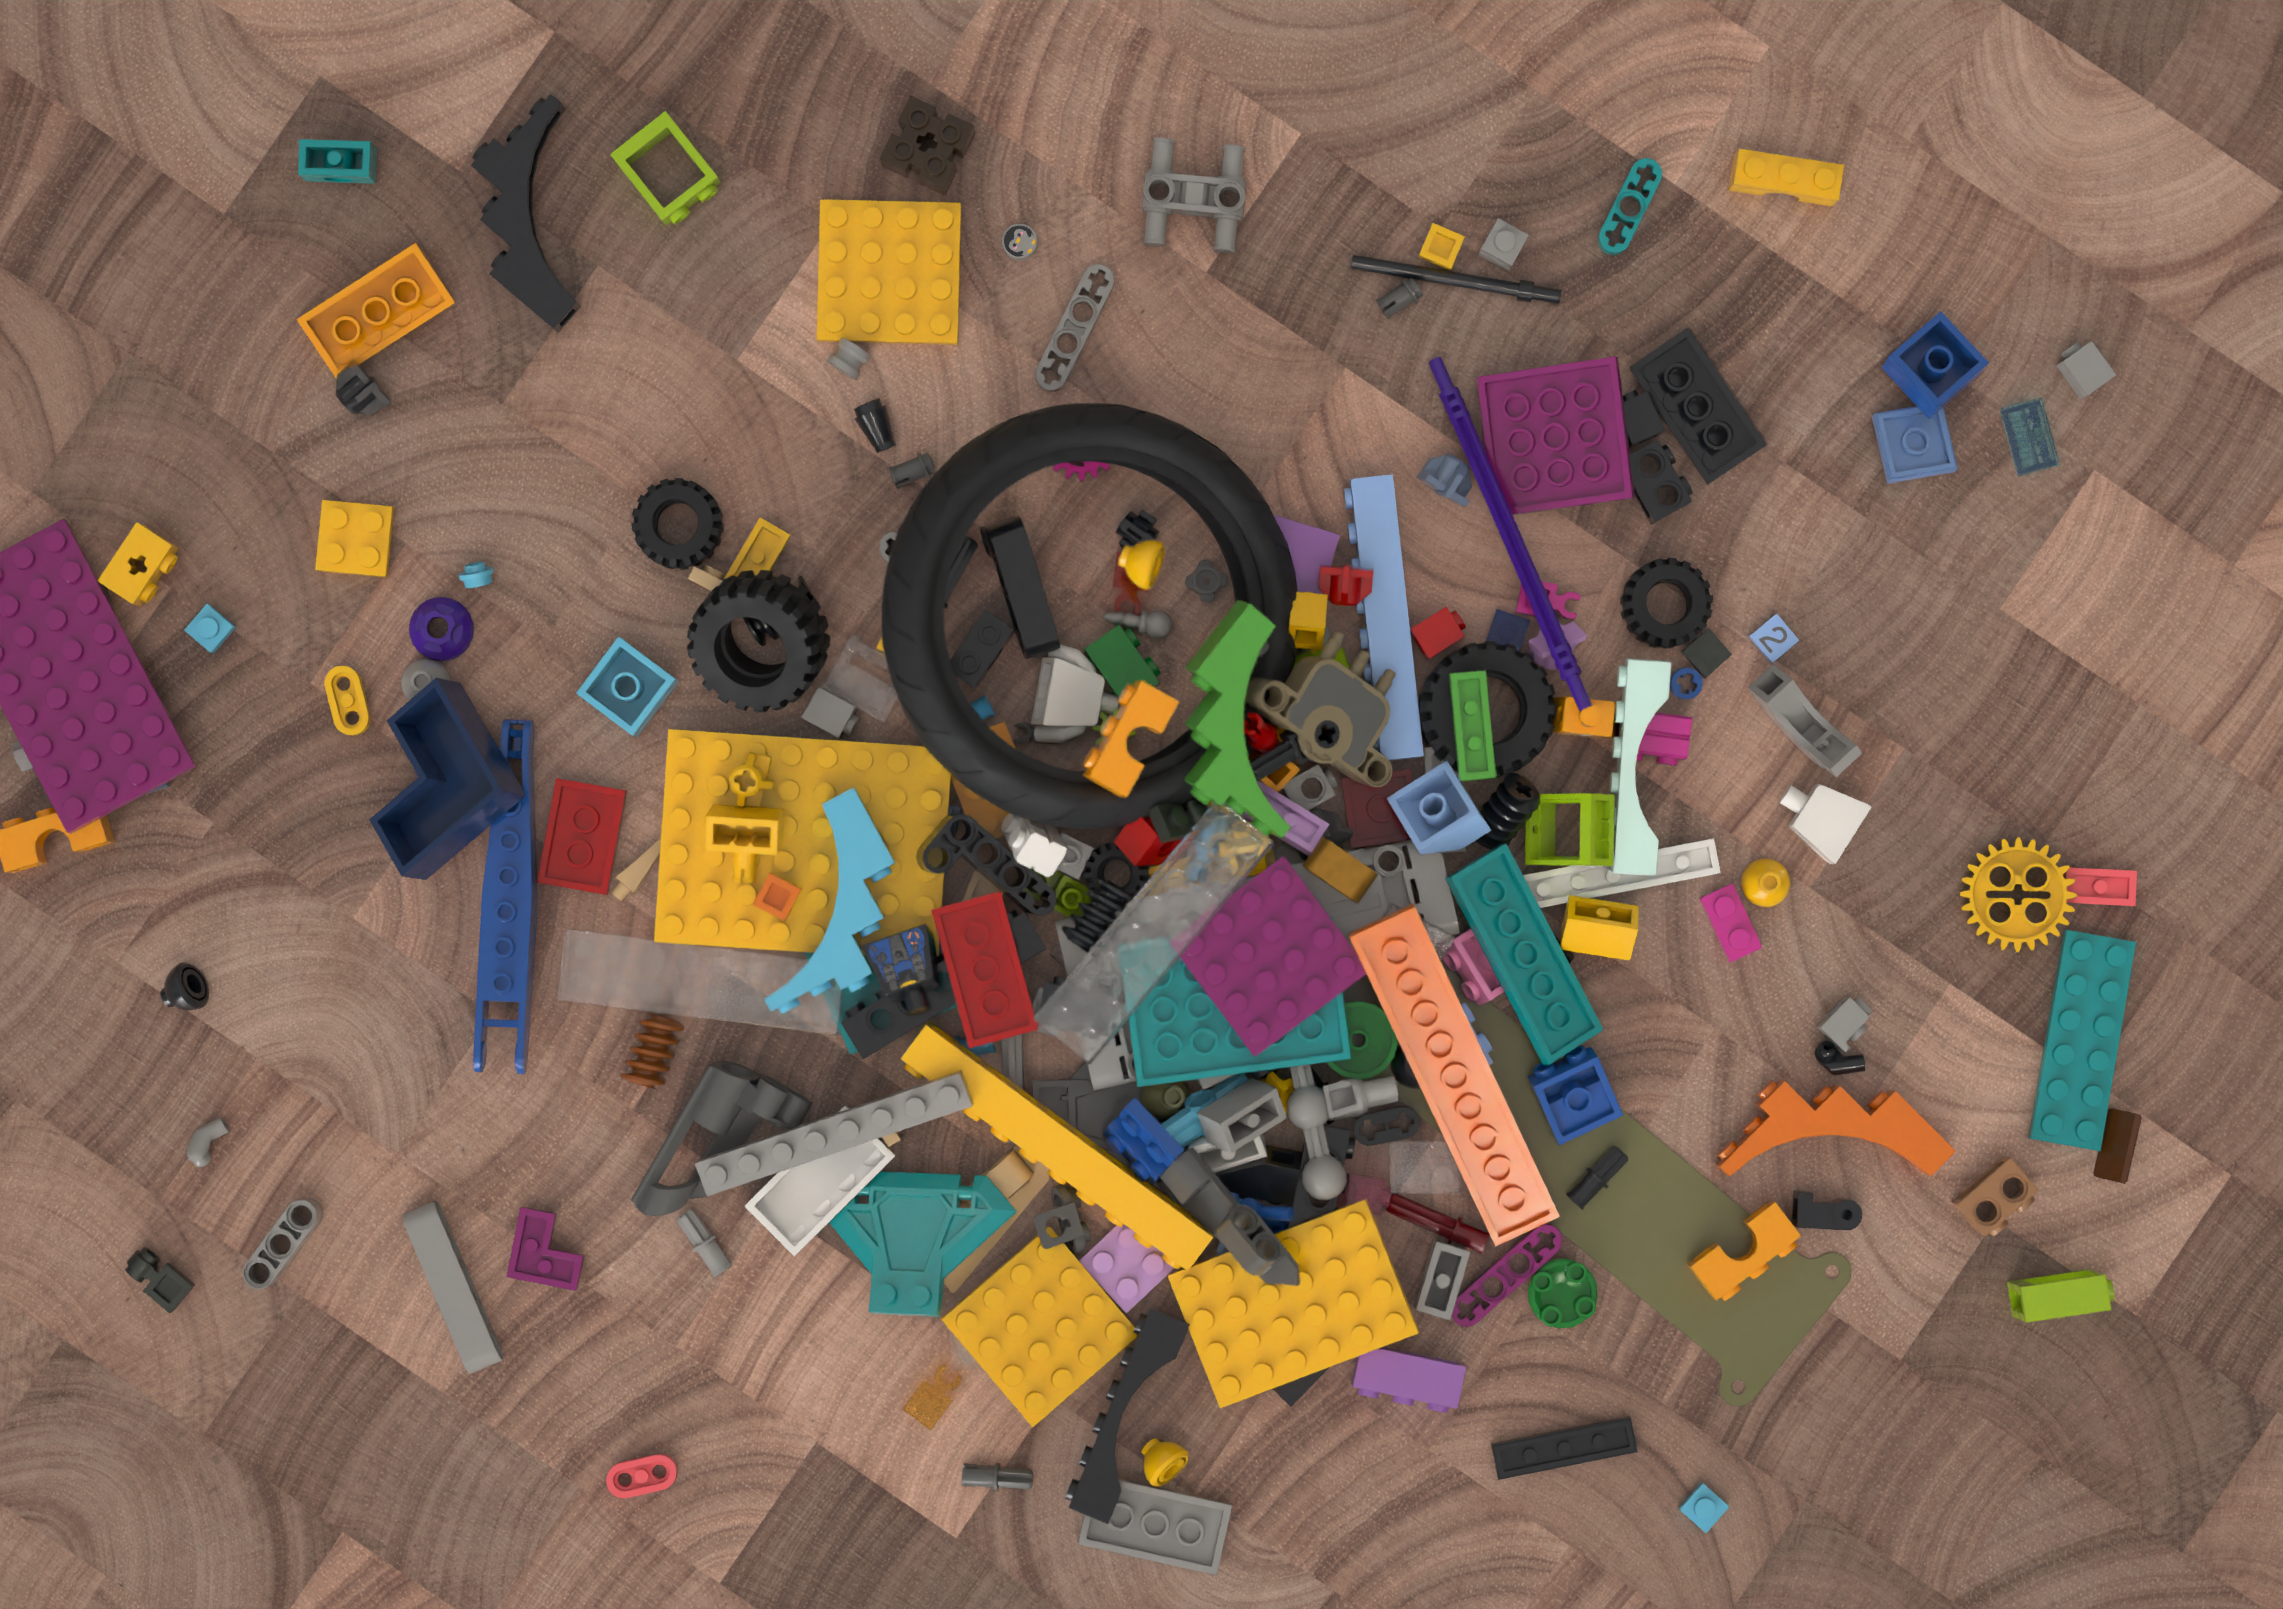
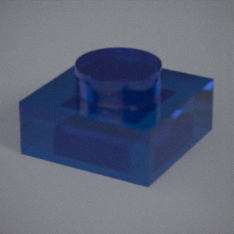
M1496 609L1485 641H1496L1500 645L1508 643L1516 646V650L1520 652L1530 620Z

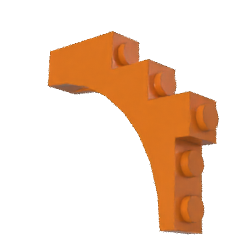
M1771 1080L1757 1094L1761 1099L1755 1104L1765 1115L1762 1118L1757 1115L1750 1120L1742 1130L1746 1134L1736 1144L1730 1141L1718 1153L1717 1156L1720 1160L1715 1165L1725 1175L1731 1176L1749 1160L1774 1146L1803 1137L1823 1135L1858 1137L1878 1143L1903 1156L1928 1176H1932L1956 1151L1894 1090H1889L1887 1093L1882 1090L1877 1093L1867 1104L1871 1109L1866 1112L1839 1085H1834L1832 1088L1826 1085L1812 1099L1816 1104L1811 1107L1786 1081L1779 1080L1775 1083Z

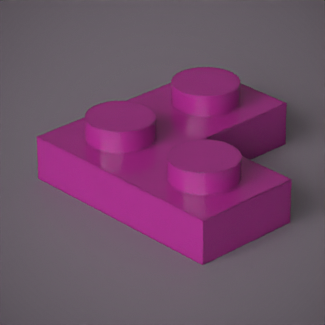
M520 1207L506 1277L577 1291L585 1255L550 1248L557 1213Z

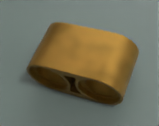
M1323 836L1302 865L1306 870L1356 904H1359L1378 876L1372 869Z

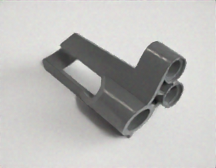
M717 1061L713 1066L708 1065L631 1199L634 1206L644 1215L660 1216L681 1209L687 1204L689 1199L707 1197L696 1168L688 1182L684 1184L667 1186L658 1183L693 1121L715 1133L701 1158L703 1159L743 1145L762 1117L779 1129L782 1126L788 1129L800 1126L813 1103L774 1079L759 1075L740 1064Z

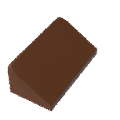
M2113 1108L2108 1109L2101 1151H2098L2093 1172L2095 1177L2123 1184L2127 1183L2142 1119L2140 1114Z

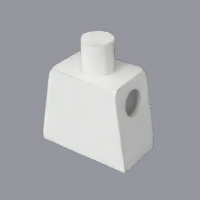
M1820 784L1814 785L1808 795L1790 785L1779 802L1796 813L1788 827L1829 864L1837 863L1871 809V806Z

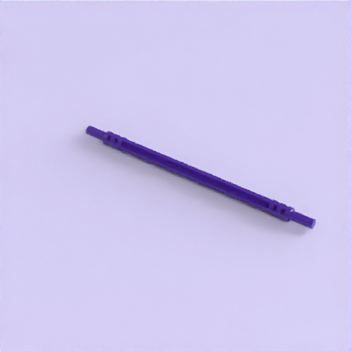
M1434 358L1429 361V365L1441 391L1439 394L1440 400L1444 404L1446 413H1448L1449 421L1455 429L1545 637L1550 654L1554 658L1555 666L1560 672L1562 681L1567 682L1578 710L1581 712L1583 709L1592 706L1579 676L1582 674V671L1576 663L1575 655H1573L1572 648L1563 633L1472 423L1470 413L1465 407L1466 404L1460 395V390L1458 387H1454L1442 358Z

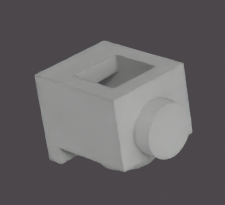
M1843 997L1815 1027L1830 1042L1834 1043L1840 1052H1847L1851 1047L1846 1041L1850 1039L1854 1042L1866 1031L1868 1026L1864 1023L1870 1018L1869 1015L1873 1011L1859 997H1856L1854 1000L1850 997Z

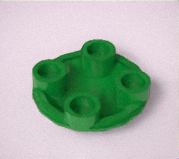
M1568 1258L1553 1259L1543 1264L1532 1275L1528 1287V1302L1534 1315L1546 1326L1558 1329L1572 1328L1584 1322L1595 1313L1598 1299L1597 1284L1592 1273L1580 1262Z

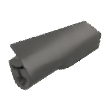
M1194 1147L1180 1155L1161 1175L1162 1181L1159 1183V1187L1220 1240L1247 1273L1259 1276L1266 1284H1285L1291 1286H1298L1300 1284L1298 1263L1251 1207L1240 1205Z

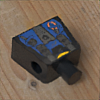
M923 924L862 945L863 952L888 999L892 1003L905 1000L908 1013L911 1016L927 1012L929 1005L925 993L940 987L935 939L929 927Z

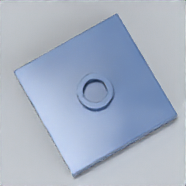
M1917 406L1874 413L1872 416L1887 484L1953 473L1958 469L1944 407L1930 419Z

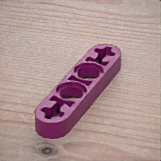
M1547 1223L1530 1230L1458 1294L1452 1312L1454 1322L1460 1326L1469 1327L1485 1317L1558 1252L1562 1244V1236L1559 1230ZM1543 1231L1545 1234H1549L1552 1231L1554 1236L1551 1240L1554 1245L1551 1248L1545 1245L1539 1248L1536 1253L1542 1257L1535 1261L1532 1253L1523 1246L1529 1242L1533 1248L1540 1241L1537 1236L1539 1232ZM1517 1253L1525 1254L1529 1259V1266L1523 1273H1515L1509 1267L1510 1258ZM1489 1277H1497L1502 1282V1291L1497 1296L1490 1297L1483 1292V1282ZM1476 1289L1479 1296L1489 1304L1482 1308L1480 1302H1478L1472 1308L1474 1313L1472 1318L1469 1319L1467 1316L1459 1318L1457 1316L1460 1312L1458 1304L1462 1301L1466 1305L1470 1304L1475 1299L1470 1292Z

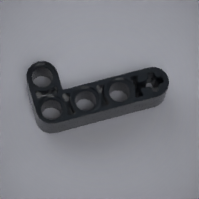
M1013 516L981 526L982 541L988 556L993 558L1024 658L1029 659L1060 649L1057 631L1021 518Z
M947 815L917 851L916 860L920 868L926 872L939 874L948 871L961 856L1028 914L1047 915L1056 906L1057 897L1055 891L1030 868L1016 862L1013 853L968 815ZM957 820L962 821L966 828L964 836L959 840L954 839L950 831L952 824ZM984 843H987L992 850V856L986 863H982L977 856L978 848ZM935 847L939 848L943 854V860L937 867L931 866L927 859L929 851ZM1013 866L1018 871V880L1014 885L1009 886L1004 881V873L1006 869ZM1027 888L1031 892L1042 893L1040 899L1043 904L1041 906L1033 905L1035 899L1029 893L1021 891Z

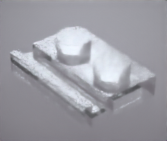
M1446 1141L1389 1142V1193L1461 1194V1173Z

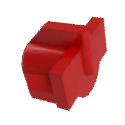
M1349 564L1344 566L1320 565L1318 588L1323 594L1328 595L1327 599L1331 604L1356 606L1372 593L1374 569L1353 567Z

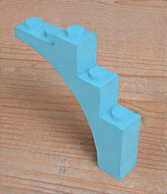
M854 787L822 804L833 830L838 853L839 887L833 916L822 942L808 963L786 985L764 999L771 1012L779 1008L781 1014L800 1005L798 997L809 991L813 997L832 987L829 980L835 978L840 990L849 987L851 993L870 983L867 976L874 971L854 934L860 932L862 938L881 928L878 921L885 917L865 880L870 877L873 883L888 876L892 873L889 866L896 862Z

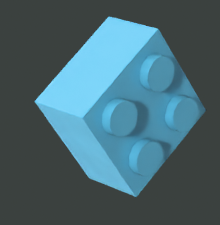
M618 636L576 694L629 734L638 738L680 681Z

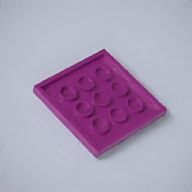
M1614 356L1477 377L1486 455L1512 515L1635 498L1618 357Z
M1284 856L1169 941L1173 949L1254 1057L1366 974L1358 954Z

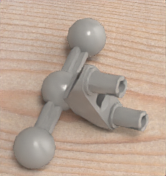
M1311 1064L1289 1067L1294 1091L1290 1094L1287 1101V1114L1290 1121L1296 1127L1303 1129L1309 1161L1305 1164L1302 1171V1184L1305 1191L1312 1197L1319 1200H1330L1337 1197L1344 1190L1347 1182V1172L1344 1165L1337 1158L1330 1156L1324 1124L1329 1118L1330 1121L1362 1116L1365 1115V1112H1368L1367 1108L1398 1102V1091L1394 1076L1365 1082L1356 1077L1323 1086L1322 1089L1315 1086Z

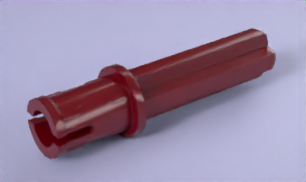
M1397 1193L1392 1194L1386 1207L1388 1213L1447 1238V1243L1451 1244L1454 1241L1477 1251L1479 1254H1482L1490 1236L1489 1232H1484L1461 1222V1217H1458L1456 1220Z

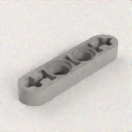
M1101 264L1092 265L1084 272L1037 366L1035 373L1036 381L1043 390L1056 392L1066 384L1113 290L1114 275L1107 266ZM1102 272L1105 274L1104 280L1108 285L1098 288L1095 298H1101V301L1097 304L1092 298L1080 294L1082 290L1089 294L1093 286V282L1089 277L1091 275L1098 276ZM1079 303H1086L1093 309V315L1087 322H1079L1073 316V308ZM1069 334L1076 338L1078 344L1075 351L1065 354L1058 349L1057 341L1062 335ZM1052 352L1059 359L1070 361L1067 367L1061 362L1057 370V374L1061 377L1059 382L1053 380L1051 384L1045 383L1046 377L1042 374V371L1044 369L1049 371L1052 369L1055 363V359L1049 358Z

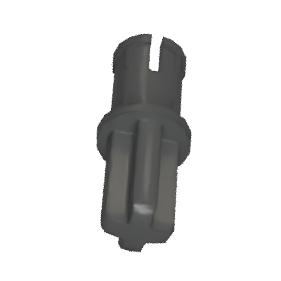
M995 1463V1466L963 1464L962 1486L964 1487L977 1486L993 1488L994 1491H998L999 1487L1031 1489L1033 1486L1034 1474L1030 1469L1000 1467V1463Z

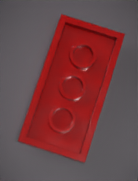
M1001 891L931 910L968 1047L973 1048L1038 1030Z

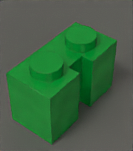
M1120 625L1084 649L1114 694L1118 696V699L1128 683L1133 685L1134 681L1142 680L1152 687H1156L1160 684L1157 676L1161 674L1151 657L1143 659L1136 649L1141 643L1129 627L1123 630Z

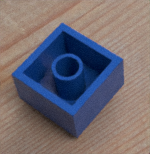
M1940 311L1890 354L1881 368L1930 419L1980 376L1989 362Z

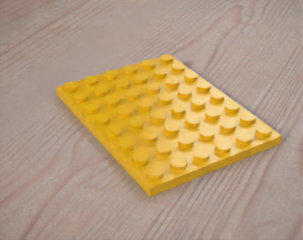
M668 729L654 942L814 953L822 942L833 916L839 887L838 853L833 830L822 804L854 787L896 862L889 866L892 873L875 883H873L870 877L865 880L885 918L878 921L881 928L863 938L860 932L854 934L859 946L862 949V945L926 924L933 932L936 955L939 956L940 940L931 910L942 907L944 873H931L921 869L917 863L916 854L921 844L949 813L951 774L932 756L925 746ZM752 752L772 757L767 780L775 781V786L772 790L764 789L760 807L784 809L783 844L777 855L755 854V882L744 883V878H741V883L733 881L734 852L705 851L706 815L712 805L737 806L738 795L732 791L729 777L736 767L745 763L747 753ZM937 847L932 848L928 853L927 859L931 866L937 867L943 860L942 851ZM769 873L802 889L786 921L753 905Z

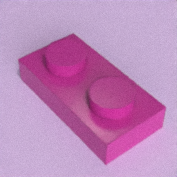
M1733 883L1699 898L1728 962H1733L1763 948Z

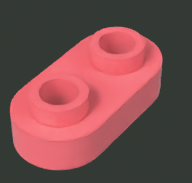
M663 1453L626 1460L615 1464L609 1470L606 1484L609 1491L618 1498H630L669 1488L674 1483L678 1475V1467L672 1457ZM656 1465H663L667 1471L666 1476H656L654 1467ZM620 1474H630L632 1477L631 1484H622L619 1480Z

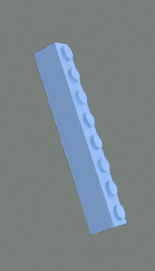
M1393 474L1350 479L1349 488L1343 489L1345 509H1352L1353 523H1347L1349 544H1356L1357 558H1351V566L1374 569L1372 593L1356 605L1357 615H1364L1365 628L1359 629L1361 650L1367 649V652L1370 654L1369 663H1367L1363 671L1364 681L1371 684L1374 688L1386 669H1390L1396 674L1390 689L1385 695L1390 706V717L1373 748L1389 761L1421 758L1424 756Z

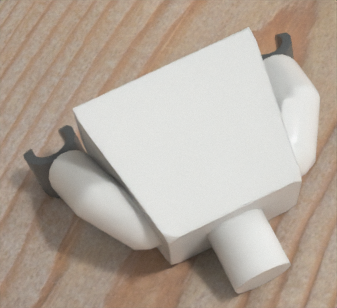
M1060 644V649L1034 657L1037 659L1042 658L1032 720L1031 724L1022 722L1014 725V727L1023 726L1028 731V735L1024 740L1014 739V741L1023 744L1035 739L1036 742L1063 743L1082 735L1087 726H1096L1099 713L1113 715L1115 709L1118 708V696L1103 692L1105 678L1102 675L1096 674L1095 665L1080 650Z

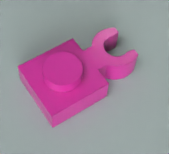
M1541 581L1554 611H1557L1564 619H1575L1577 614L1568 612L1565 609V602L1569 599L1579 601L1581 596L1575 592H1567L1562 596L1556 595L1558 584ZM1521 584L1515 613L1535 617Z

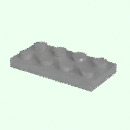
M1118 1478L1122 1492L1109 1524L1084 1515L1078 1541L1079 1545L1217 1575L1232 1504Z

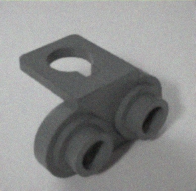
M1062 1184L1052 1187L1051 1197L1054 1208L1034 1215L1033 1219L1042 1248L1048 1249L1065 1243L1072 1254L1084 1251L1086 1242L1091 1240L1087 1224L1084 1221L1080 1222L1077 1208L1081 1207V1201L1076 1195L1077 1190L1074 1187L1069 1189ZM1057 1217L1062 1233L1058 1237L1053 1238L1047 1234L1045 1226L1050 1218Z

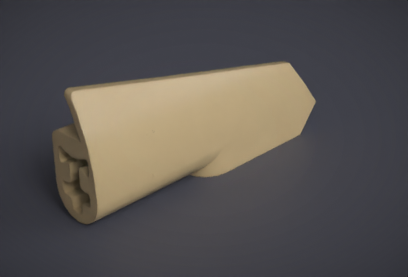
M1015 1145L982 1174V1176L989 1177L1017 1212L944 1278V1284L951 1293H955L1049 1181L1047 1173L1049 1168L1039 1161L1036 1164L1028 1161L1018 1152L1020 1149L1018 1145ZM961 1200L960 1208H971V1200Z

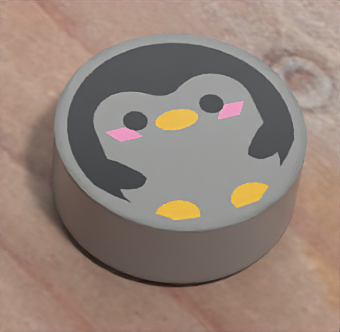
M1025 224L1010 226L1002 237L1003 251L1009 258L1016 261L1030 258L1037 248L1035 232Z

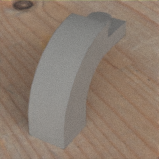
M1773 664L1748 687L1754 698L1777 726L1821 769L1825 768L1837 777L1862 754L1858 746L1832 726L1808 701L1795 681Z

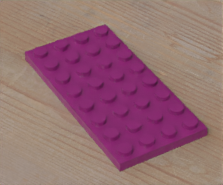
M62 519L0 552V706L66 832L72 834L197 767L67 520Z

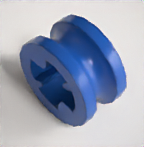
M1691 668L1677 669L1670 676L1669 690L1679 699H1692L1702 690V677L1696 670ZM1685 673L1691 675L1690 682L1695 684L1692 691L1686 689L1687 694L1680 692L1681 685L1677 683L1679 676L1685 678Z

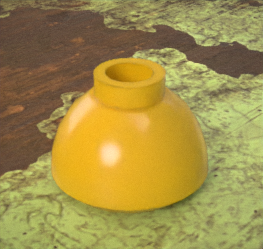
M1156 540L1142 541L1133 547L1126 545L1122 551L1119 566L1126 569L1128 577L1134 584L1147 590L1154 585L1160 573L1165 555V547L1161 541Z
M1762 858L1750 863L1744 870L1741 878V887L1745 897L1752 904L1759 907L1778 905L1786 898L1791 886L1787 869L1780 862L1770 858Z
M1154 1438L1141 1450V1453L1145 1456L1143 1463L1144 1473L1152 1486H1162L1168 1483L1182 1471L1188 1462L1189 1452L1177 1443L1169 1441L1160 1442L1157 1438Z

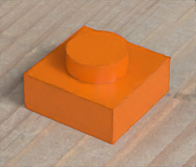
M769 873L753 905L786 921L802 889Z

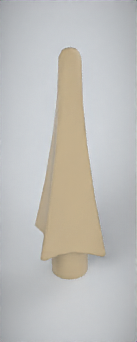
M661 837L615 877L619 883L610 893L618 900L622 901L630 891L636 895L647 874L660 856Z

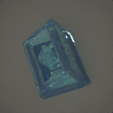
M2042 398L2016 403L2000 410L2018 476L2060 466Z

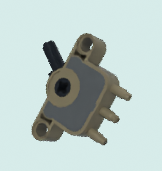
M1336 631L1327 641L1319 656H1307L1295 665L1285 683L1266 678L1250 680L1245 697L1246 703L1278 728L1284 729V732L1279 734L1281 743L1249 761L1256 781L1263 779L1289 762L1302 765L1307 761H1312L1320 764H1330L1348 778L1360 784L1372 787L1386 785L1392 776V765L1373 746L1390 717V706L1385 695L1396 676L1395 672L1386 669L1374 688L1360 678L1370 658L1368 652L1361 650L1348 669L1333 660L1344 640V635ZM1269 689V697L1265 702L1264 693ZM1372 763V771L1371 774L1368 776V768L1369 765Z

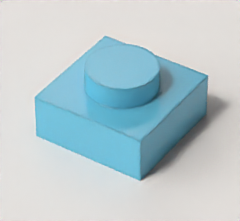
M206 604L184 631L206 650L214 654L235 630L236 626L210 604Z
M1700 1482L1678 1507L1705 1533L1711 1529L1729 1508L1703 1482Z

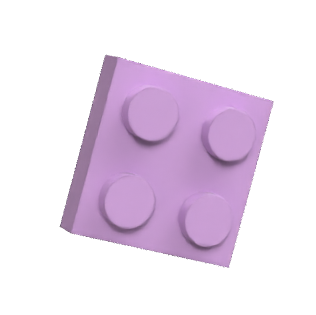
M1123 1224L1122 1227L1116 1225L1078 1261L1112 1299L1128 1313L1174 1268L1162 1259L1163 1252L1153 1245L1151 1248L1143 1246L1133 1237L1135 1232Z

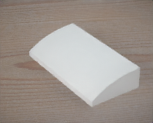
M846 1104L839 1112L850 1109V1107ZM878 1138L778 1172L745 1207L795 1256L896 1155Z

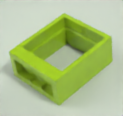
M666 111L610 154L665 226L671 222L676 225L684 220L691 213L688 208L699 200L701 203H704L718 192L716 186L721 183L718 176ZM669 134H672L705 176L663 208L630 165Z
M1539 794L1540 805L1533 812L1531 818L1526 821L1525 865L1614 866V794ZM1556 804H1580V856H1555Z
M2092 1269L2007 1281L2012 1317L2026 1323L2111 1310L2110 1301L2115 1299L2111 1279L2107 1280L2106 1274Z

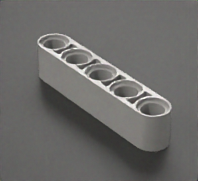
M432 1201L402 1214L405 1229L467 1372L473 1374L503 1361V1353L438 1202Z

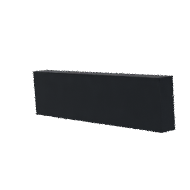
M1630 1416L1491 1443L1498 1480L1638 1452Z

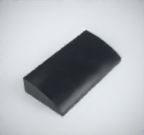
M1686 328L1629 367L1644 391L1648 392L1652 403L1707 485L1768 445L1691 328Z

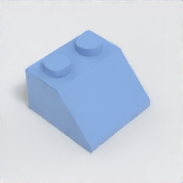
M1448 761L1443 762L1387 798L1420 854L1461 850L1491 831L1463 783L1459 782V777Z

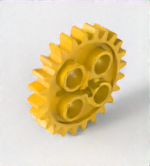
M2017 837L2015 847H2010L2006 839H2002V850L1999 851L1993 845H1988L1991 855L1985 857L1977 853L1976 855L1981 862L1979 867L1970 864L1967 866L1974 873L1973 878H1962L1964 883L1970 885V890L1960 892V896L1970 898V903L1961 908L1964 911H1973L1974 913L1967 920V923L1979 922L1980 927L1977 929L1976 935L1979 936L1986 931L1990 933L1987 942L1989 945L1997 938L2001 939V950H2005L2009 942H2014L2016 952H2020L2022 942H2027L2029 948L2033 951L2035 949L2034 940L2038 938L2043 944L2048 945L2046 934L2051 932L2059 937L2060 933L2056 925L2058 923L2069 925L2068 920L2062 916L2063 913L2075 911V908L2066 904L2067 899L2077 897L2076 893L2068 892L2066 888L2075 883V879H2064L2063 874L2070 869L2069 865L2058 868L2056 864L2061 855L2057 854L2049 858L2047 856L2048 845H2045L2040 851L2035 850L2036 842L2034 839L2031 840L2028 847H2023L2020 837ZM1996 867H2005L2011 874L2010 882L2004 887H1996L1990 880V874ZM2034 867L2042 868L2047 873V881L2043 886L2037 888L2030 886L2026 881L2027 872ZM2019 884L2022 885V890L2025 892H2049L2051 896L2048 899L2024 898L2022 899V905H2015V901L2012 898H1988L1986 893L1988 891H2014L2015 885ZM2004 902L2010 907L2011 913L2008 920L2001 923L1992 920L1990 908L1993 904ZM2038 902L2045 906L2047 915L2042 922L2033 923L2027 919L2026 908L2031 903Z

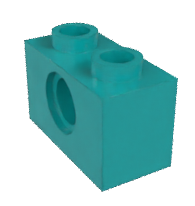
M299 139L298 175L306 182L376 184L377 148L370 141Z

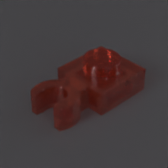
M1117 551L1112 587L1122 589V594L1116 598L1114 610L1120 613L1122 602L1129 600L1135 606L1134 615H1139L1141 602L1137 597V591L1147 592L1148 589L1144 590L1132 582L1128 577L1126 569L1119 566L1122 552Z

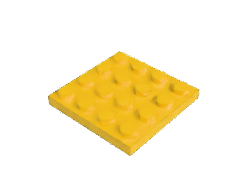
M820 199L817 342H839L843 337L855 343L958 345L961 203Z
M1050 1226L1045 1227L1050 1237H1058ZM1038 1234L940 1318L1031 1427L1038 1424L1139 1336L1133 1333L1135 1327L1067 1246L1062 1243L1044 1249L1041 1246Z

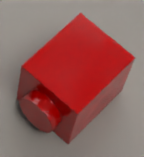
M1446 606L1412 627L1410 634L1426 661L1462 640L1465 637L1462 630L1466 626L1457 611L1454 610L1450 613Z

